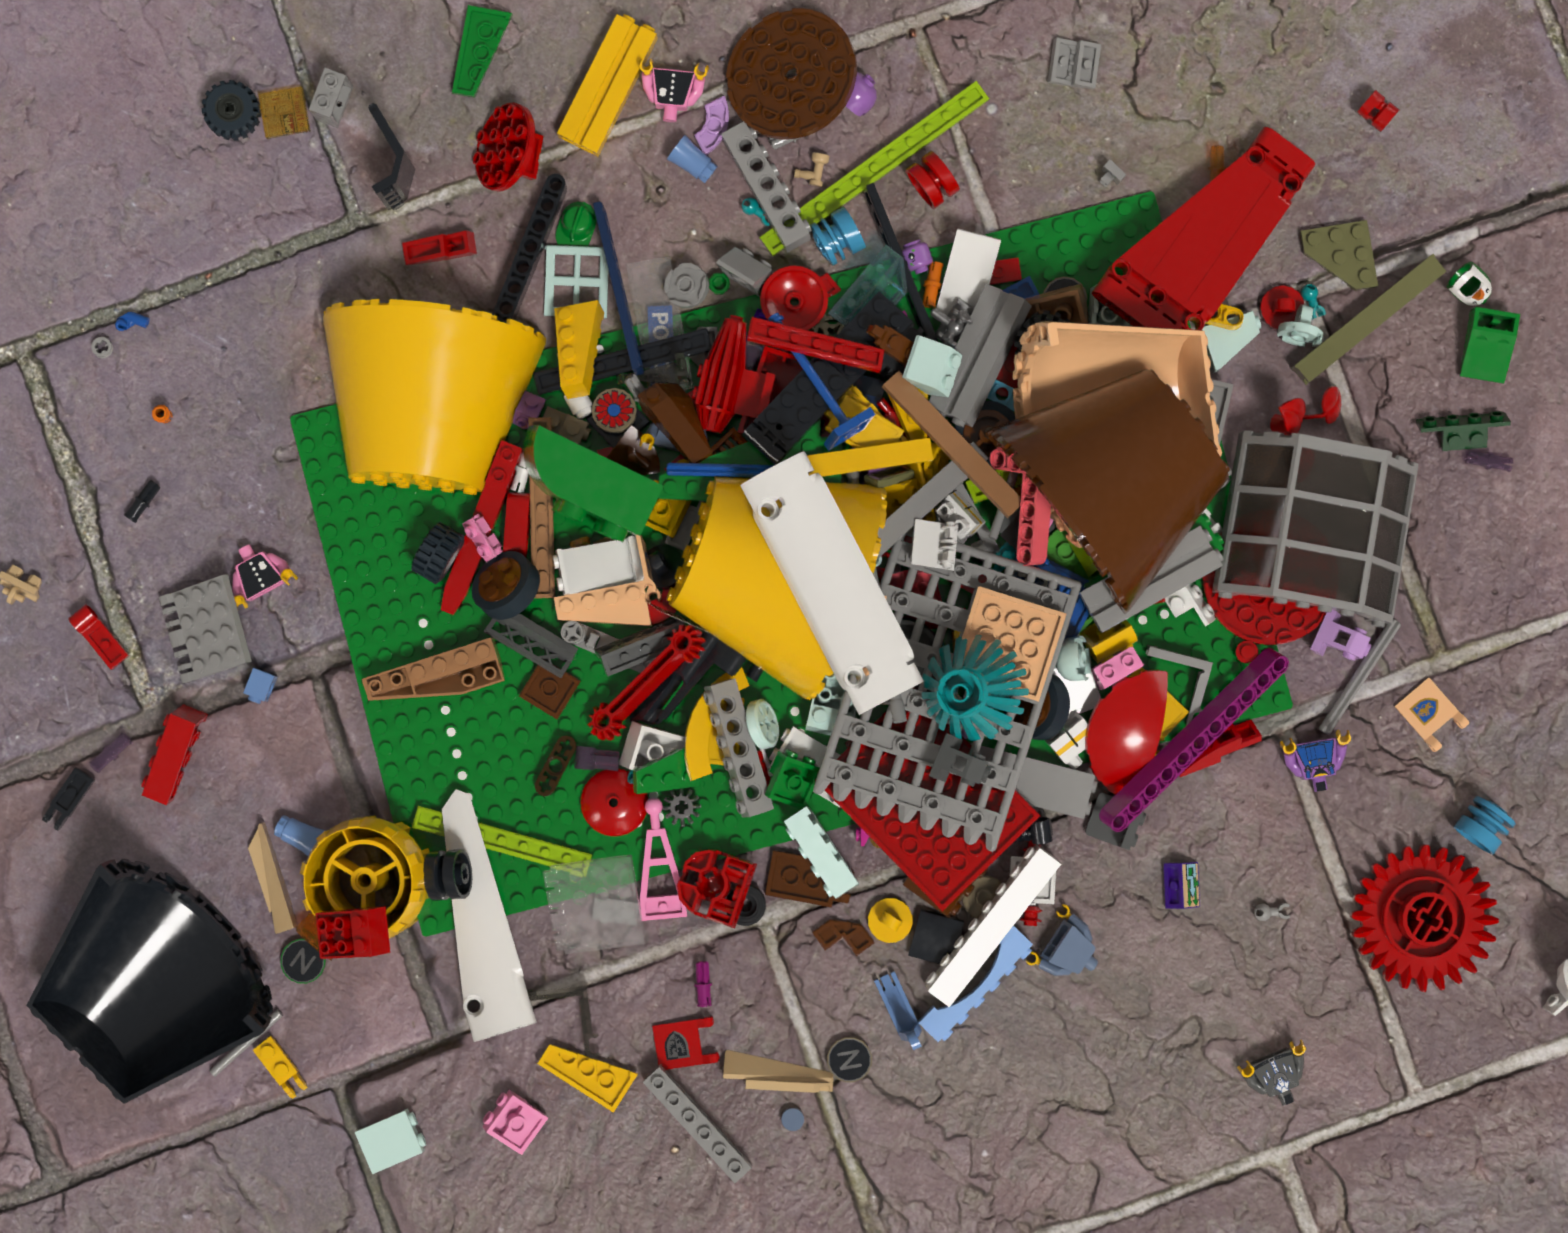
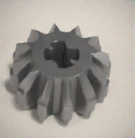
M683 788L679 789L680 796H677L676 792L672 790L670 793L674 799L672 800L669 797L664 799L666 802L671 803L670 806H663V810L671 809V812L665 815L666 819L674 815L673 825L677 823L678 818L681 819V826H685V818L692 824L694 821L690 815L692 814L695 817L700 815L698 812L693 811L694 808H701V804L693 805V802L698 800L699 797L694 796L690 799L689 797L692 794L690 789L687 791L686 796H683ZM681 800L685 801L684 804H688V809H685L683 814L679 813L680 810H676V805H679Z

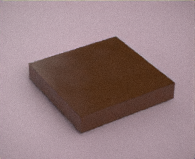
M537 665L519 697L558 720L581 681L565 672L562 678H559Z

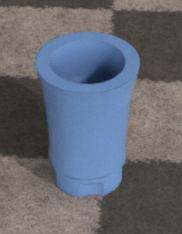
M686 135L683 136L666 159L678 165L696 179L699 178L703 183L707 182L718 167Z
M283 815L275 827L274 835L309 856L312 848L317 843L316 838L326 830Z

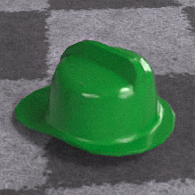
M578 201L571 203L564 209L556 230L558 245H589L597 223L595 210L591 205Z

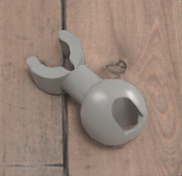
M1263 903L1258 904L1254 909V915L1259 921H1267L1271 916L1289 919V915H1283L1278 912L1284 907H1289V904L1281 903L1277 907H1269Z

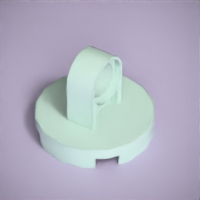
M1301 304L1296 312L1295 321L1281 323L1278 327L1277 336H1282V341L1291 345L1305 347V343H1313L1312 347L1321 344L1323 332L1316 326L1311 325L1313 308Z

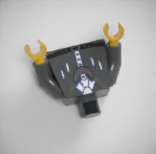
M1300 1039L1298 1046H1294L1291 1041L1289 1043L1291 1049L1286 1047L1251 1063L1246 1060V1068L1241 1069L1240 1066H1237V1069L1243 1075L1248 1086L1259 1094H1267L1269 1097L1278 1095L1283 1106L1295 1101L1290 1089L1299 1086V1080L1303 1074L1306 1048L1302 1039Z

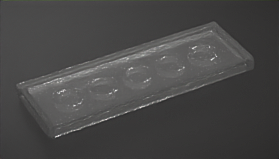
M670 256L626 264L640 345L684 334L680 308L671 303L664 290L665 279L668 273L673 270ZM688 357L645 368L648 388L655 383L678 384L683 390L694 389Z

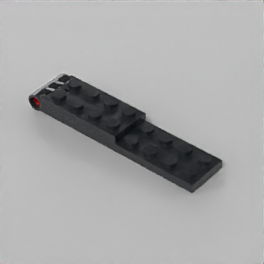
M879 291L836 337L875 347L876 344L874 342L876 339L866 333L869 324H876L881 328L883 325H886L902 334L913 321ZM816 357L810 361V364L836 402L867 371ZM802 369L745 429L742 436L770 462L777 465L830 408Z

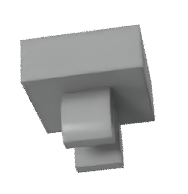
M1109 160L1102 168L1105 175L1099 182L1105 188L1112 181L1118 185L1125 178L1126 174L1112 160Z

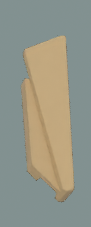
M730 1050L725 1051L723 1078L746 1079L745 1089L811 1093L819 1091L833 1092V1074L831 1072Z

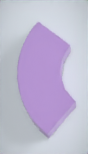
M725 96L704 105L707 114L706 122L694 137L705 155L712 152L723 140L721 134L727 131L729 109Z

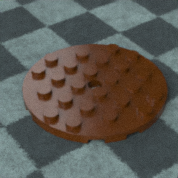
M792 8V10L785 12L777 11L762 18L763 21L753 28L750 27L737 42L727 66V93L731 105L738 116L757 133L775 139H797L821 130L841 113L854 90L857 76V60L849 37L839 24L827 15L805 8ZM790 69H796L797 76L787 79V72Z

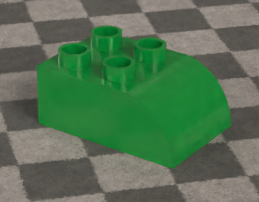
M540 425L528 426L523 446L525 465L536 486L545 494L556 499L552 511L581 523L586 514L597 519L592 530L622 543L627 534L641 535L664 487L663 485Z

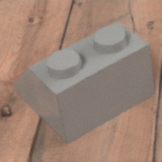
M734 247L718 259L716 264L728 278L761 297L764 283L774 273L771 269L773 267L771 264L763 259L760 262L753 258L754 254L745 248L740 250Z

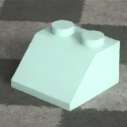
M916 335L902 378L927 395L949 397L963 355L948 345Z

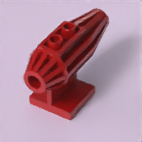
M730 315V318L724 319L704 365L700 364L697 377L701 379L699 387H694L692 399L696 400L697 415L705 431L721 434L735 414L756 418L772 401L777 380L776 374L768 372L764 374L745 369L747 323L743 322V317Z

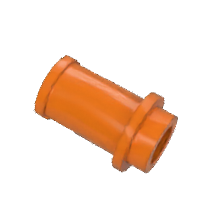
M157 405L152 410V417L157 422L168 423L171 421L169 418L173 417L172 412L165 405Z

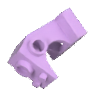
M1332 609L1331 613L1327 612L1310 649L1322 657L1327 646L1342 651V656L1352 661L1363 659L1364 656L1366 657L1371 648V644H1369L1371 638L1366 636L1367 632L1358 627H1354V630L1342 626L1338 624L1341 615L1337 611ZM1339 631L1351 635L1346 646L1334 642Z

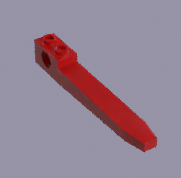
M503 440L500 442L485 480L486 484L473 514V517L478 513L481 517L483 516L491 528L490 531L485 533L487 537L492 535L515 477V467L519 464L523 448ZM466 534L464 544L456 557L445 585L441 610L455 615L466 598L482 559L477 552L476 545Z

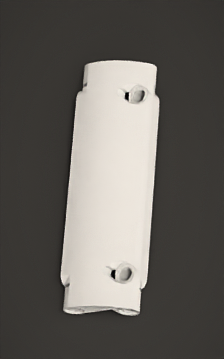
M805 451L765 470L740 486L753 509L754 520L840 686L849 694L855 709L860 715L924 682L915 663L907 665V662L914 658L913 651L823 477L819 473L809 476V473L813 472L814 468ZM778 499L780 500L783 506L780 509L776 503V500ZM761 507H766L770 511V517L762 514ZM866 667L868 669V676L865 675L862 668ZM849 673L856 677V684L848 681Z

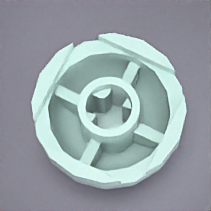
M1083 636L1064 639L1055 668L1068 681L1089 680L1086 674L1091 673V658L1089 648L1084 649L1083 643L1086 642V639Z

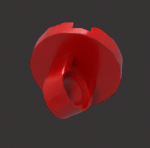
M1276 286L1267 291L1261 299L1259 306L1260 316L1271 329L1278 330L1281 323L1295 321L1299 306L1301 304L1305 305L1304 299L1292 287Z

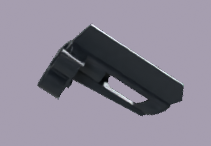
M703 632L701 637L706 641L701 644V647L705 651H699L700 658H693V663L684 661L629 715L630 721H642L649 725L660 724L671 715L713 664H716L733 677L747 659L712 634ZM683 681V685L680 687L678 692L675 694V696L672 698V700L669 702L666 708L662 709Z

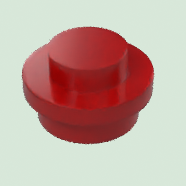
M1243 641L1237 645L1235 654L1240 662L1251 663L1258 656V648L1251 641Z

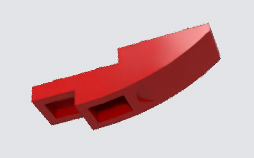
M1252 719L1235 726L1232 723L1179 777L1181 778L1221 762V756L1262 741V735Z

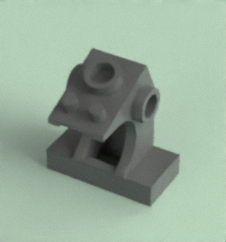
M946 733L929 776L946 782L951 772L962 777L961 782L973 787L975 783H986L992 768L985 761L986 757L976 752H973L971 756L959 751L963 740ZM957 756L968 759L963 772L953 768Z

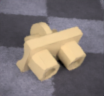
M12 565L6 573L3 571L0 573V584L4 586L2 593L8 596L7 603L12 605L16 600L23 603L25 597L37 602L39 599L38 591L42 584L41 579L35 575H30L26 583L19 580L23 575V570L15 565Z

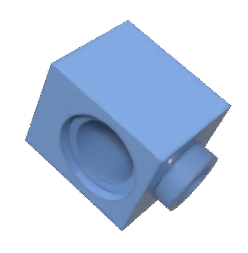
M253 668L243 693L249 695L248 700L260 704L261 701L268 702L278 677Z

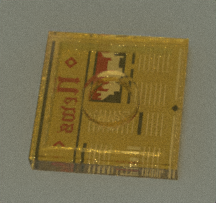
M302 86L258 94L266 139L311 131L304 88Z

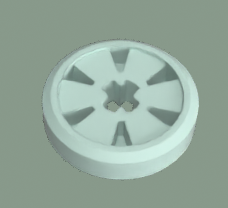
M764 699L751 701L746 710V725L749 735L760 749L772 748L777 744L779 738V725L776 714L771 705Z

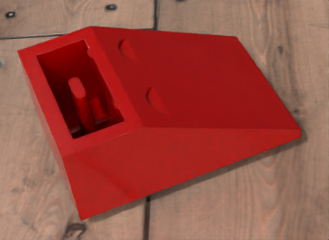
M386 906L315 913L320 959L373 957L391 953Z

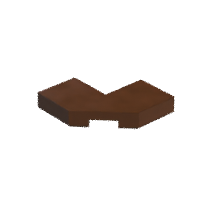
M829 919L812 931L825 951L842 938L845 939L856 956L875 943L863 925L858 923Z

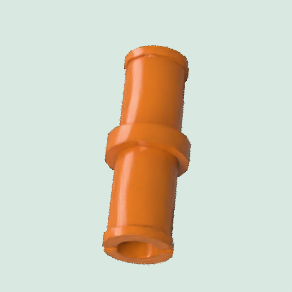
M935 261L929 265L927 280L924 281L923 285L925 287L923 304L926 308H936L938 290L942 286L940 279L944 266L943 263Z

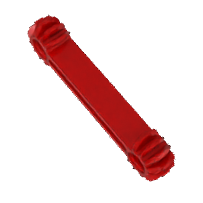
M679 625L678 630L672 629L673 637H667L671 644L609 705L602 702L600 707H593L595 713L588 715L592 721L587 724L592 728L591 733L600 740L607 739L611 741L614 740L615 736H621L620 729L626 728L622 722L684 661L693 663V658H700L699 651H705L701 644L706 641L701 637L702 632L692 625L687 627ZM688 639V645L684 649V643ZM609 717V723L605 725V721Z

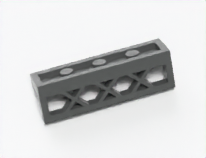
M520 613L505 620L492 618L484 630V633L559 678L563 677L578 651V648ZM496 622H499L505 626L506 632L498 633L492 628ZM520 635L524 637L526 644H516L512 636ZM539 646L544 649L545 655L536 656L533 654L532 648ZM559 658L565 664L560 670L552 665L551 659Z
M671 618L599 647L594 651L601 660L605 674L610 676L660 655L671 644L667 637H673L672 629L678 630L679 625L685 624L677 618Z

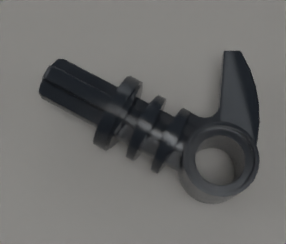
M1039 817L1013 843L1017 841H1032L1033 844L1039 845L1052 842L1053 829L1051 819Z

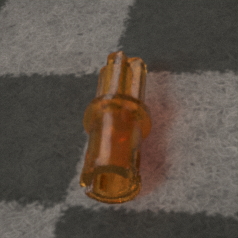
M1214 145L1210 148V167H1208V170H1210V182L1226 169L1224 167V147L1220 145Z

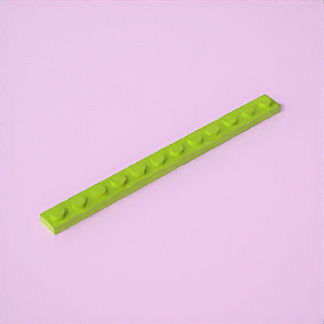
M975 81L800 208L801 212L798 214L801 220L806 219L809 225L814 222L819 224L820 219L829 217L832 212L840 209L862 193L866 185L876 183L988 102L989 97L978 82ZM792 219L784 222L786 227H792L795 224V221ZM773 228L760 237V240L772 256H775L784 249Z

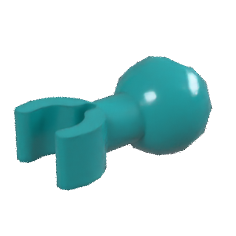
M748 197L743 200L741 207L745 214H755L761 218L764 226L770 225L765 220V216H763L765 213L759 207L758 201L755 198ZM744 201L748 202V206L744 205Z
M1313 284L1304 285L1301 289V296L1313 308L1312 319L1317 318L1316 312L1319 317L1326 315L1325 309L1318 305L1316 299L1318 296L1317 287Z

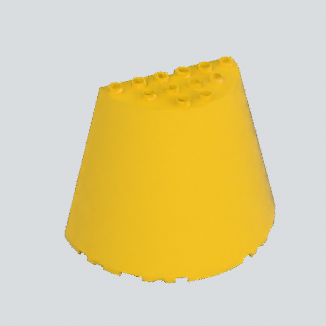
M380 299L354 300L352 305L344 307L342 302L335 303L332 307H327L323 314V323L348 477L352 479L351 482L365 484V481H374V484L379 486L395 483L396 487L410 488V484H415L421 490L430 491L432 487L441 488L442 492L454 493V490H463V493L468 495H477V492H482L501 440L505 441L513 423L515 410L524 392L527 390L546 345L545 336L540 332L534 333V328L525 326L523 323L512 319H507V322L504 323L498 321L497 316L492 315V313L476 311L462 307V310L450 309L451 305L397 299H390L388 303H380Z
M715 476L714 481H709L706 488V494H708L706 503H701L698 511L700 516L698 524L694 523L690 533L693 541L691 546L686 545L682 555L684 563L682 567L678 566L674 578L676 579L675 588H670L667 601H669L670 606L737 651L797 695L807 700L814 699L825 687V683L822 682L824 677H830L833 675V671L754 520L753 509L740 486L751 478ZM825 482L870 570L874 573L881 547L878 529L879 527L883 529L886 522L887 501L884 498L887 497L885 488H877L865 484ZM776 500L779 509L783 507L780 500ZM761 507L762 514L770 517V511L766 507Z

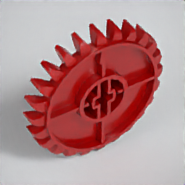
M1425 844L1420 846L1417 856H1414L1410 846L1403 847L1401 860H1398L1393 853H1387L1385 855L1387 867L1383 868L1381 865L1373 863L1371 865V870L1375 875L1373 880L1364 877L1360 879V884L1366 889L1365 894L1358 893L1352 897L1356 903L1361 905L1360 910L1350 913V918L1360 921L1361 925L1352 930V936L1357 938L1364 937L1365 940L1358 948L1359 954L1372 953L1373 957L1369 961V967L1375 970L1383 964L1385 966L1383 979L1388 982L1398 973L1399 986L1407 989L1411 979L1415 978L1416 987L1421 992H1426L1428 979L1432 980L1433 985L1437 989L1445 990V975L1453 982L1461 984L1462 978L1458 968L1462 967L1466 971L1476 973L1477 968L1470 960L1471 956L1488 959L1489 957L1488 953L1479 946L1480 941H1496L1494 935L1484 931V926L1497 924L1499 919L1484 914V909L1496 905L1497 900L1481 898L1480 896L1482 892L1490 887V883L1485 881L1473 883L1471 880L1480 869L1472 866L1463 871L1460 870L1465 859L1463 855H1456L1447 862L1448 848L1445 847L1439 848L1434 857H1430V846ZM1424 897L1419 906H1412L1417 900ZM1422 913H1427L1426 916L1430 918L1428 924L1423 923L1424 920L1420 918ZM1431 931H1438L1434 936L1428 938Z

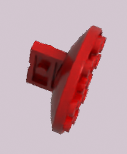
M514 102L506 103L501 107L497 106L483 129L477 134L476 140L478 144L476 153L473 156V164L476 166L479 181L487 189L501 192L512 187L520 177L529 180L537 178L538 160L544 136L535 133L533 116L525 106ZM480 143L485 145L483 153L479 152Z

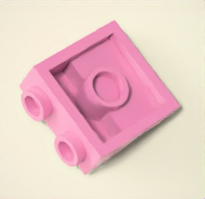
M508 1090L506 1094L501 1093L496 1101L497 1107L494 1111L486 1113L483 1118L484 1125L482 1127L486 1133L522 1155L548 1120V1117L531 1106L525 1099Z

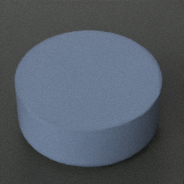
M791 1107L783 1112L781 1121L787 1130L796 1131L803 1126L804 1115L798 1108Z

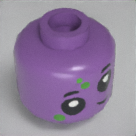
M919 239L903 245L902 253L910 272L915 271L917 275L929 270L927 266L933 262V258L927 243L920 242Z

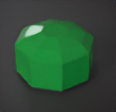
M714 273L709 278V289L715 295H724L730 289V279L724 273Z

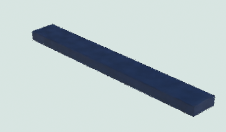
M599 201L593 203L632 370L637 376L644 374V368L606 209L603 203Z

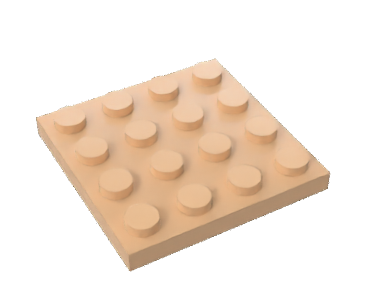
M978 586L962 639L968 640L964 660L976 635H982L981 640L987 642L978 659L996 639L1000 640L1001 644L997 648H1001L1003 653L992 664L1010 652H1016L1017 656L1008 662L1015 663L1016 667L1002 675L1023 668L1026 669V675L1006 682L1020 680L1021 687L1011 689L1028 688L1029 694L1022 697L1039 702L1066 613Z

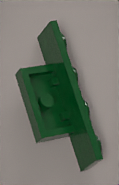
M1492 411L1488 414L1469 413L1463 416L1449 414L1438 418L1426 416L1423 419H1416V425L1421 433L1441 431L1440 448L1442 451L1487 448L1488 427L1511 426V421L1505 412Z

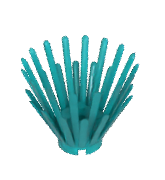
M976 635L964 660L968 640L962 639V637L956 638L953 665L949 644L939 649L943 671L934 656L930 659L928 669L936 680L925 673L923 674L924 688L933 692H922L921 696L922 699H930L926 701L927 707H931L927 710L929 717L939 711L935 721L939 724V728L944 731L949 718L950 734L958 739L962 738L960 722L970 741L981 739L973 723L989 739H994L995 734L999 731L986 719L1006 730H1010L1013 727L1009 724L1012 721V717L994 709L1023 714L1024 708L1015 707L1020 705L1019 699L1002 697L1028 695V688L1011 689L1021 687L1020 680L1006 682L1024 676L1027 672L1023 668L1002 675L1016 667L1015 663H1008L1017 656L1014 651L992 664L1003 653L1001 648H997L1001 644V641L998 639L978 659L987 642L981 640L982 635ZM960 686L966 689L967 695L965 698H961L958 694Z

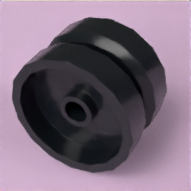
M454 849L447 852L430 851L426 855L423 872L424 885L428 897L432 901L447 900L449 897L451 899H466L470 894L473 880L472 866L467 852L464 849Z

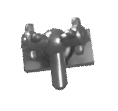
M959 298L948 315H945L938 309H932L931 316L941 322V325L935 332L937 339L945 345L956 347V342L961 337L966 324L971 325L973 323L970 316L974 307Z

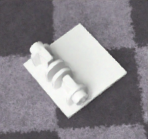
M915 519L911 564L954 571L958 526L955 525V522H946L945 524Z

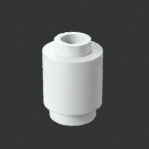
M564 396L573 416L583 419L592 414L593 404L589 396L567 399Z

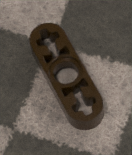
M562 736L557 740L535 783V790L539 795L549 796L556 790L577 748V743L573 737ZM568 739L571 741L572 749L565 751L564 756H568L565 761L562 757L555 756L554 754L556 751L561 753L563 747L560 743L562 741L566 742ZM554 759L562 762V769L557 773L552 772L549 767L550 762ZM545 771L552 776H557L556 781L551 778L549 785L552 787L551 790L542 792V786L539 784L540 782H545L548 776H544Z

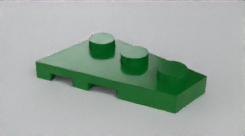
M685 747L676 749L659 760L655 759L634 769V793L642 794L700 786V778L690 782L685 763Z

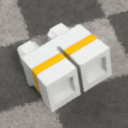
M958 491L949 494L934 509L945 523L955 522V525L958 526L957 536L961 540L965 537H972L986 523L973 507L969 508L971 505Z
M1075 713L1066 721L1063 729L1058 734L1044 740L1058 758L1073 769L1079 767L1083 762L1078 754L1085 750L1088 725L1078 713Z

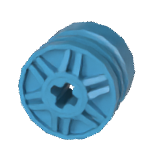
M844 206L830 214L833 222L832 225H829L824 218L820 219L823 230H820L815 222L810 225L817 248L832 266L837 264L835 253H837L842 261L845 260L844 248H847L852 255L866 248L856 224Z
M1476 796L1473 802L1480 809L1469 805L1468 810L1474 817L1470 818L1462 815L1454 825V829L1483 851L1494 855L1502 844L1495 834L1498 832L1508 836L1509 831L1503 825L1513 828L1516 823L1500 806L1492 801Z

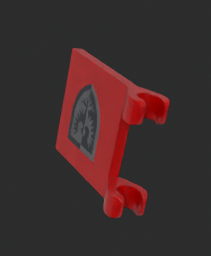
M709 1016L653 1025L658 1066L661 1065L665 1070L717 1063L720 1059L718 1052L702 1054L699 1028L714 1025L713 1017Z

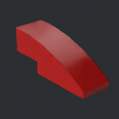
M467 230L448 235L439 234L402 243L405 265L438 262L477 254L474 232Z

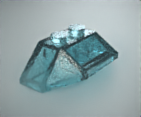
M885 245L828 314L845 327L879 291L896 306L908 292L904 258L888 245Z

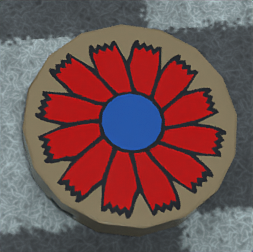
M606 389L593 402V419L597 426L605 432L622 433L636 420V403L632 396L622 389Z

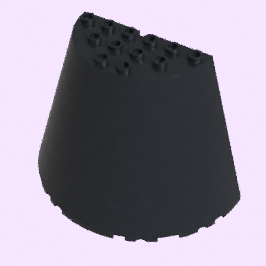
M113 859L100 864L96 868L26 1006L30 1009L33 1016L39 1018L47 1026L50 1033L56 1035L63 1042L67 1050L78 1052L80 1063L87 1067L95 1075L96 1079L112 1092V1095L117 1100L125 1104L261 1035L270 1024L272 1018L269 1015L273 1012V1005L270 1002L272 1000L270 987L268 985L264 986L262 982L261 971L263 969L254 958L252 950L249 946L245 949L238 941L242 936L209 901L200 894L194 897L188 892L191 887L184 882H179L167 872L156 873L149 870V864L140 861L131 862L128 859H121L116 863V860Z

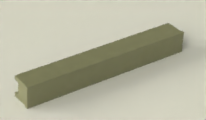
M1434 254L1430 255L1294 365L1291 370L1307 385L1437 280L1446 270L1435 258Z

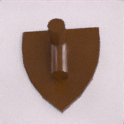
M630 425L607 458L640 475L660 472L659 458L655 447L653 446L651 450H648L649 444L646 442L642 443L640 447V440L644 434L633 425Z

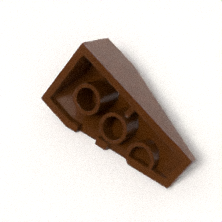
M655 383L638 394L643 413L690 463H700L712 455L691 397L678 384Z

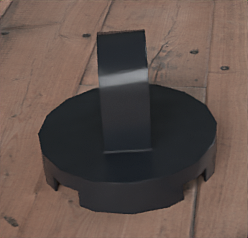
M661 544L654 546L647 551L653 582L661 590L674 588L676 585L675 574L678 566H683L684 558H682L680 551L671 545Z

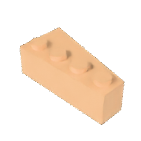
M643 581L554 597L559 621L652 626L646 595L641 590Z

